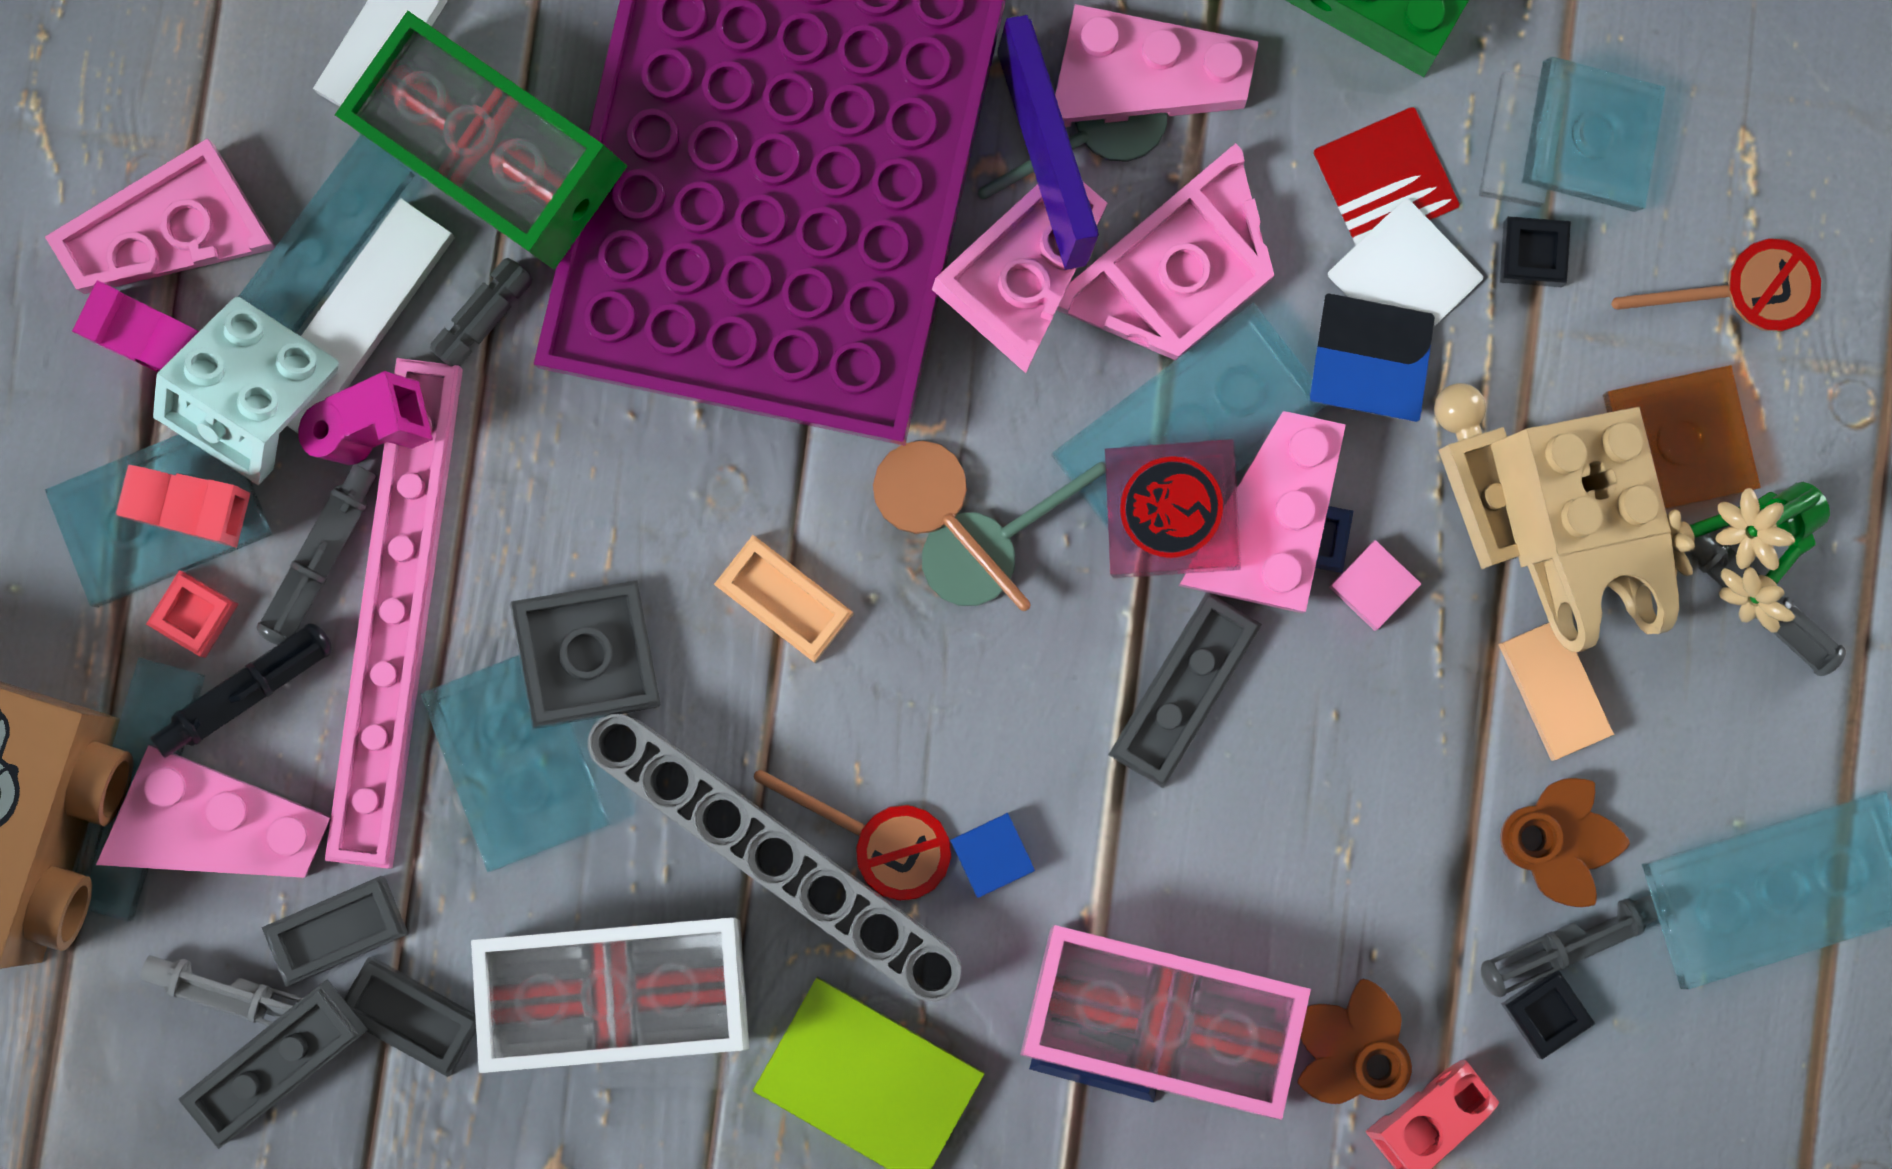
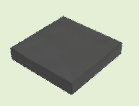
M638 581L511 601L510 609L532 730L606 717L611 714H624L658 708L661 705Z

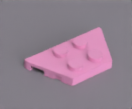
M1235 143L1072 280L1057 311L1177 361L1268 284L1274 277V271L1268 248L1263 243L1259 227L1261 221L1255 198L1252 199L1242 149Z

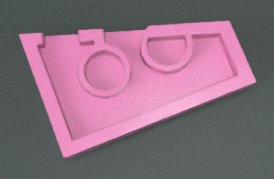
M1075 4L1055 94L1065 127H1071V122L1104 119L1105 123L1128 121L1129 116L1156 113L1179 116L1244 109L1248 98L1259 42Z
M208 138L45 236L73 285L83 294L91 293L97 280L111 287H117L277 249L216 146Z
M148 745L96 865L305 878L309 873L330 824L331 816L174 753L164 758L156 746Z

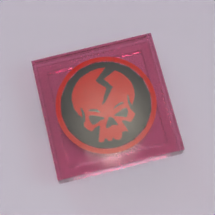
M1233 439L1105 449L1110 575L1113 578L1241 570L1236 455Z

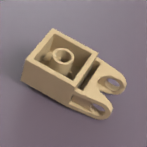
M1640 407L1527 428L1492 443L1493 457L1499 481L1503 488L1515 544L1517 543L1520 556H1518L1521 568L1528 566L1550 626L1563 647L1571 652H1581L1596 646L1602 618L1601 600L1606 587L1613 589L1621 597L1628 613L1646 634H1661L1671 630L1677 621L1679 612V594L1671 530ZM1651 592L1657 603V616L1653 609ZM1573 614L1577 622L1578 632L1573 623Z

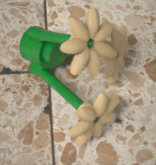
M1798 482L1778 495L1768 492L1759 499L1751 488H1747L1741 495L1740 507L1728 502H1721L1718 504V515L1690 525L1685 521L1681 522L1679 510L1674 509L1670 511L1667 518L1671 530L1676 576L1678 571L1685 576L1693 574L1691 564L1684 552L1694 549V538L1731 525V527L1719 532L1715 540L1721 545L1740 544L1736 554V564L1740 569L1746 568V570L1744 571L1743 578L1727 568L1721 571V578L1728 587H1723L1719 591L1720 598L1730 604L1741 605L1739 618L1742 622L1748 623L1756 617L1763 627L1773 633L1778 632L1780 628L1778 621H1793L1795 618L1793 612L1776 602L1784 595V590L1777 586V584L1797 559L1816 545L1813 533L1823 527L1829 520V504L1818 488L1806 482ZM1774 546H1788L1789 548L1778 559ZM1756 556L1766 568L1770 569L1765 576H1758L1757 572L1749 567Z

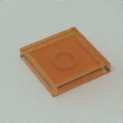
M1731 365L1611 390L1603 394L1607 413L1640 407L1665 510L1742 494L1747 488H1751L1753 491L1761 488Z

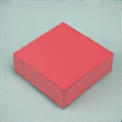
M179 570L146 625L199 657L206 658L237 608L238 603L192 575Z

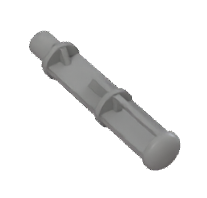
M149 955L144 962L140 975L141 980L164 987L166 994L169 996L182 998L267 1026L273 1022L263 1019L265 1014L279 1018L293 1007L273 1000V994L297 1002L303 999L302 997L270 988L268 985L258 984L242 978H238L228 986L192 974L191 962L186 959L170 962Z

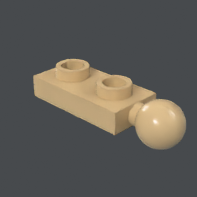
M1464 383L1452 384L1439 393L1435 401L1434 412L1438 423L1445 430L1456 434L1458 442L1449 444L1438 451L1480 567L1484 569L1520 556L1517 543L1515 544L1506 509L1507 504L1491 448L1492 443L1506 438L1507 435L1504 427L1482 433L1480 424L1486 412V404L1482 394L1471 385Z

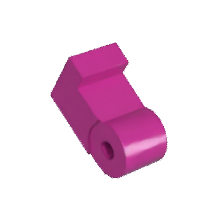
M99 280L96 281L72 332L90 342L156 372L160 371L199 332Z
M387 371L381 372L314 404L306 410L298 428L299 442L306 453L345 465L360 463L367 458L374 447L385 442L413 449L433 440L419 381Z

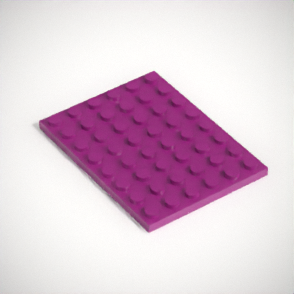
M620 0L588 134L604 144L627 165V168L556 267L533 364L539 369L905 446L939 296L932 290L935 278L946 268L1006 0Z

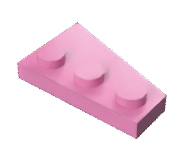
M1083 182L1096 225L1098 226L1108 203ZM1037 184L944 269L935 278L932 290L1025 373L1077 269H1064L1039 185Z
M1283 411L1223 510L1217 531L1210 541L1200 549L1178 586L1305 613L1346 424Z

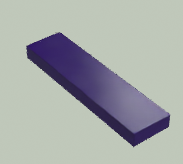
M1028 15L1006 18L997 54L1065 270L1084 267L1087 265L1098 239V228L1032 21L1028 18Z

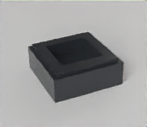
M1508 216L1503 222L1500 283L1563 287L1566 285L1571 221Z
M1560 970L1534 981L1501 1003L1539 1059H1544L1595 1024Z

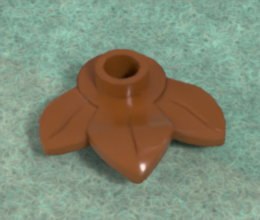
M1566 778L1553 782L1545 788L1534 806L1522 807L1511 813L1503 823L1500 833L1501 847L1506 857L1514 865L1522 869L1531 870L1540 892L1554 902L1572 907H1589L1596 904V887L1590 869H1597L1611 862L1630 845L1629 838L1618 826L1607 818L1591 812L1595 799V783L1591 780ZM1529 826H1535L1542 834L1541 845L1533 851L1525 848L1521 840L1523 831Z
M1362 978L1355 985L1346 1009L1330 1004L1307 1006L1300 1039L1306 1050L1315 1060L1309 1063L1301 1072L1297 1084L1310 1096L1321 1102L1342 1104L1360 1094L1374 1100H1386L1397 1096L1405 1089L1412 1073L1411 1058L1406 1048L1398 1041L1402 1022L1401 1013L1396 1003L1385 990L1376 983ZM1381 1054L1388 1059L1389 1070L1382 1078H1371L1367 1072V1062L1372 1056Z

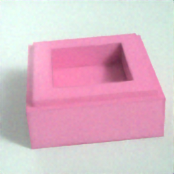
M1374 540L1329 588L1376 631L1413 594L1421 583L1382 545Z

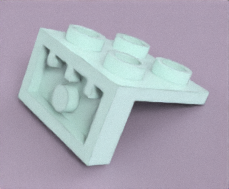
M234 297L157 373L153 418L259 486L274 470L279 433L333 378L338 371L339 362L242 298Z

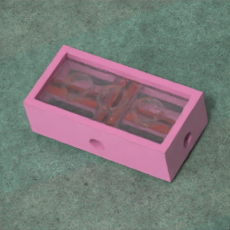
M1054 925L1049 932L1020 1055L1282 1120L1311 989Z

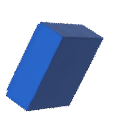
M1008 813L950 840L977 898L1035 871Z

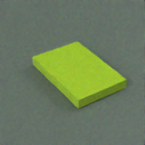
M817 976L752 1091L887 1169H932L985 1073Z

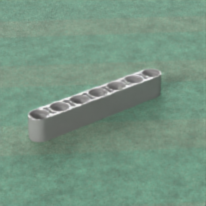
M611 714L601 718L593 725L588 735V750L593 761L608 774L915 997L924 1001L937 1002L949 997L956 990L961 979V962L958 954L942 939L641 721L622 714ZM627 726L635 735L636 749L629 759L615 762L607 755L605 740L608 733L614 728ZM670 763L681 765L688 775V787L685 793L674 800L664 798L658 792L656 786V777L659 771ZM722 800L732 802L738 808L741 815V823L738 830L727 838L715 835L707 823L710 808ZM772 838H780L786 841L793 852L792 865L782 875L767 873L759 862V851L762 845ZM832 876L843 884L846 891V900L838 911L824 913L813 905L810 891L813 883L819 877ZM875 914H884L892 918L898 928V940L893 947L884 951L875 950L864 942L862 927L868 917ZM929 952L938 953L949 961L951 976L943 986L927 988L917 981L914 974V964L921 955Z

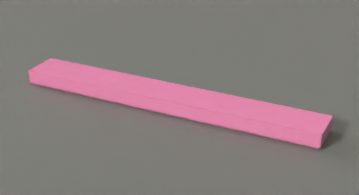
M402 358L396 359L394 374L419 381L433 440L413 449L389 442L384 443L325 861L386 869L393 868L463 369L459 365L449 366L443 363Z

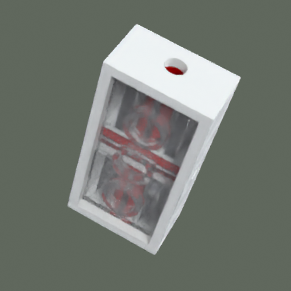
M721 918L471 940L479 1073L750 1049L741 924L739 919Z

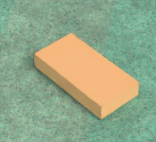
M754 535L751 536L714 583L717 588L814 663L817 662L854 614L849 608Z
M1549 622L1498 644L1551 761L1560 759L1614 735L1577 652H1571L1563 647L1556 638Z

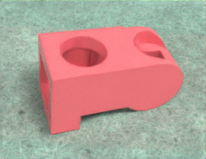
M128 465L115 515L237 548L251 493L235 485L215 480H205L179 473L172 475L153 469Z
M1464 1059L1444 1070L1423 1091L1416 1092L1389 1116L1384 1115L1365 1132L1394 1169H1432L1493 1113L1499 1101Z

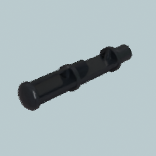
M309 623L305 625L304 628L253 662L248 663L243 669L183 709L176 711L171 716V723L150 737L151 741L164 758L185 744L190 746L199 744L201 740L263 698L273 694L275 690L324 657H328L332 652L328 636L315 624Z

